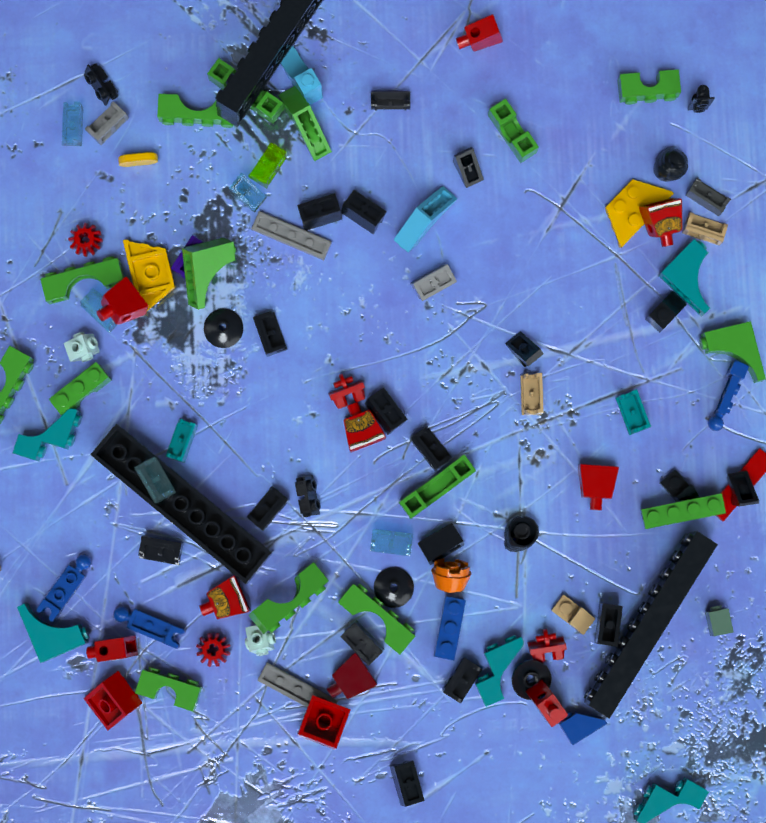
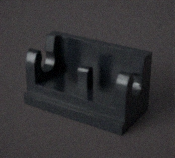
M353 190L344 202L341 213L374 234L378 225L384 220L387 211Z
M335 193L297 205L305 231L342 220L341 210Z
M270 311L254 316L253 320L266 356L269 357L286 351L287 347L275 313Z
M384 387L369 397L364 403L387 435L391 434L408 420Z
M428 426L410 438V441L434 471L452 458Z
M272 486L247 518L264 531L289 500Z
M453 523L418 542V545L429 565H432L435 560L442 559L463 547L464 541Z
M141 536L138 556L142 559L180 565L183 543Z
M357 620L340 636L368 666L385 650Z
M463 657L442 692L457 702L462 703L483 669Z
M404 761L401 764L390 765L400 805L407 807L425 801L414 761Z

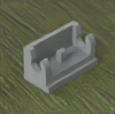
M113 101L111 106L90 126H87L85 130L102 145L129 118Z
M444 264L410 284L417 292L418 298L424 301L457 281L448 264Z

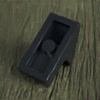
M521 331L505 343L524 367L531 365L543 355L542 350Z
M673 470L659 483L676 502L700 498L694 486L688 484L676 470Z
M747 471L727 474V481L733 493L732 505L740 507L759 504L758 496Z

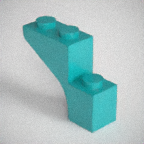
M76 409L67 410L44 433L38 436L19 434L13 454L39 462L40 458H43L46 453L45 443L68 450L69 446L74 444L75 435L73 434L75 428L79 427L81 423V412Z
M512 635L504 639L506 643L498 646L495 643L486 647L487 651L484 652V656L493 675L485 674L477 678L479 682L475 683L485 707L504 699L500 687L501 676L523 647L524 641L521 636L516 637V635Z
M685 777L677 782L674 789L676 791L675 794L652 783L651 786H647L643 793L645 797L641 804L638 803L633 812L635 815L634 819L639 823H647L677 804H688L700 809L709 791Z

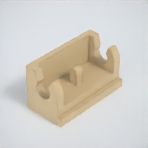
M689 212L682 234L720 246L724 241L728 224H722Z
M542 373L533 375L523 374V376H520L522 415H542L544 413Z

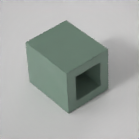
M722 605L710 607V611L705 612L710 636L734 632L728 608H722Z

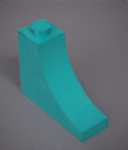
M694 239L660 273L659 277L702 317L710 307L701 296L698 286V273L703 259L709 252L701 241Z
M28 603L17 607L40 663L49 661L89 643V633L86 627H82L81 624L67 628L55 627L37 617Z

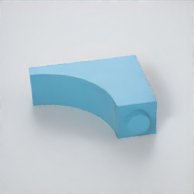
M294 46L291 47L281 62V66L292 85L299 90L309 105L323 98L321 83L313 69H309L305 65Z
M442 186L416 207L394 238V241L409 253L458 198Z

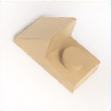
M564 594L551 609L552 612L582 635L585 634L595 620L585 609L579 607Z

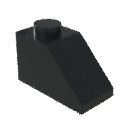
M672 291L645 320L660 333L687 303Z

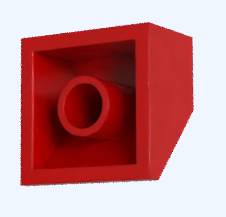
M119 671L104 680L83 698L107 731L142 704L139 696L135 694Z
M312 695L297 736L335 750L351 709Z

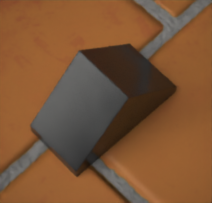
M473 147L454 155L453 163L466 188L484 180Z

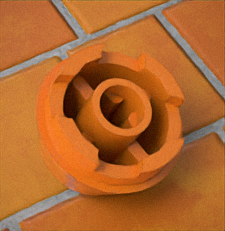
M445 558L435 560L431 571L436 588L447 593L463 591L472 574L470 567H468V562L455 559V562H444Z

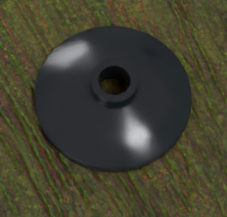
M218 309L206 318L204 334L213 346L229 348L241 339L243 323L234 311ZM225 324L226 330H219V326Z
M387 568L380 572L375 579V596L387 607H401L413 595V580L403 569ZM396 584L398 586L397 591H391L390 585Z
M528 660L521 663L512 675L514 691L521 698L531 700L525 691L540 680H543L548 688H550L552 679L550 670L544 663L537 660ZM532 675V679L528 681L527 677Z

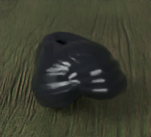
M675 148L662 151L654 163L655 176L665 182L680 179L688 170L687 156L684 152Z
M516 516L511 519L504 531L505 548L510 552H520L531 547L539 536V526L534 519L527 516Z

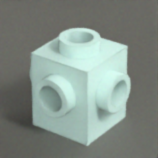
M79 332L73 335V339L63 343L70 362H87L94 358L93 355L100 352L94 334Z
M257 625L245 628L247 635L245 645L249 652L257 656H264L269 654L268 651L275 650L276 638L274 632L267 631L263 634Z

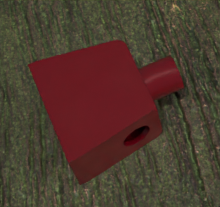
M355 652L332 674L336 682L326 689L333 699L342 692L349 699L377 686V682Z

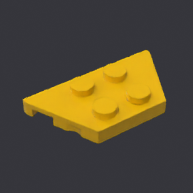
M632 179L605 208L612 230L615 232L618 240V246L622 248L644 225L639 206L669 199L674 193Z
M123 240L133 286L149 305L148 310H150L175 289L167 250L157 246L153 247L148 244Z

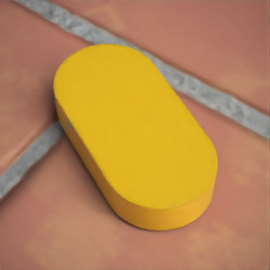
M154 152L126 154L119 156L118 162L119 166L122 167L151 165L158 163V155Z

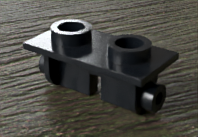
M96 63L90 66L88 64L84 73L85 80L89 85L91 84L97 98L106 106L109 98L114 100L118 97V90L111 80L103 82L108 79V76L100 65L98 66Z
M706 85L698 87L696 94L692 96V103L688 110H693L694 113H702L709 108L715 97H710L709 88Z
M371 91V110L404 109L405 111L410 109V91Z
M313 475L296 478L297 496L304 495L305 498L298 500L300 514H303V518L320 515L321 505L317 499V484L313 479Z

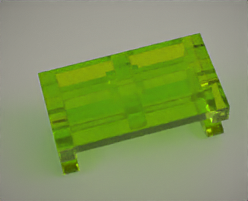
M270 142L248 177L267 189L288 157L287 151Z

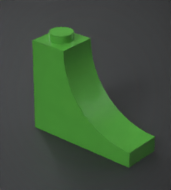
M293 86L279 94L278 97L283 102L286 113L294 123L313 160L316 161L331 153L332 151L311 106L299 90Z
M223 237L182 248L188 305L198 310L205 308L206 292L212 278L223 266L235 261L236 248L233 241Z
M751 321L701 334L699 342L701 349L705 350V354H725L748 365V371L754 383L762 382L766 379Z

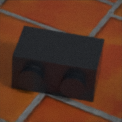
M599 604L594 643L618 647L623 606Z

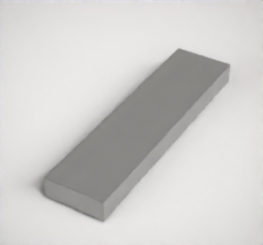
M260 211L251 228L252 231L323 261L332 244L329 240Z
M268 662L257 680L305 707H308L312 695L335 704L338 702L337 699H333L324 692Z

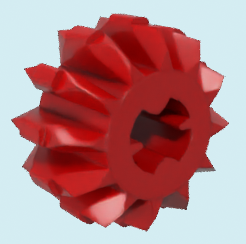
M84 223L83 228L79 224L76 225L78 231L71 230L70 232L74 237L68 238L72 242L70 248L72 250L76 249L75 253L77 255L83 253L84 257L88 256V251L95 255L93 249L100 250L101 247L97 243L103 242V239L99 237L101 235L100 230H96L95 225L89 227L88 223ZM88 236L89 242H83L82 239Z
M208 633V640L205 637L200 638L204 645L197 644L196 646L202 649V651L196 653L197 656L204 655L200 662L204 663L209 659L208 667L212 666L213 660L216 667L220 666L219 659L224 663L227 661L223 654L228 656L231 654V652L225 651V648L231 646L230 643L223 645L227 638L224 636L221 640H218L220 633H216L214 639L212 634ZM211 644H215L214 647L218 646L219 648L216 651V655H212L213 652L209 653Z

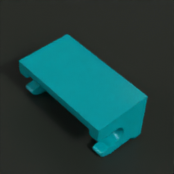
M637 389L615 398L629 435L651 427Z
M179 419L165 457L185 463L198 425Z

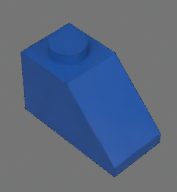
M570 711L567 712L568 716L558 723L572 745L607 724L602 718L577 712L571 713Z

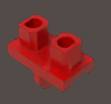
M339 374L340 380L333 384L335 388L343 386V388L328 393L331 401L333 400L337 408L341 409L348 406L345 395L352 393L355 402L364 400L365 393L363 388L365 386L362 380L347 386L348 383L353 382L352 376L344 379L343 374Z
M542 629L543 635L535 636L536 641L527 642L530 655H532L534 660L542 663L545 661L544 653L552 652L553 660L564 659V650H567L564 638H556V633L548 634L547 629Z

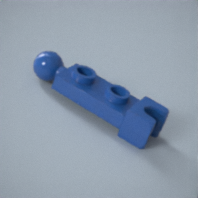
M736 360L731 362L726 376L729 378L714 412L715 416L710 417L708 420V426L711 430L719 431L723 428L724 422L722 418L726 413L729 414L732 409V397L737 395L741 386L738 383L745 378L749 368L748 365Z
M79 555L76 559L75 568L71 565L67 566L48 595L36 609L40 613L44 612L46 608H50L51 615L49 616V621H56L66 604L86 578L81 572L91 566V558L88 555Z
M120 606L113 613L114 619L117 622L128 621L126 628L175 649H178L180 644L174 641V634H184L186 632L185 629L179 626L172 625L137 609H134L132 614H130L127 608Z

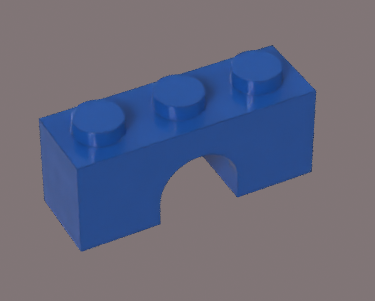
M445 596L434 657L455 660L466 600Z

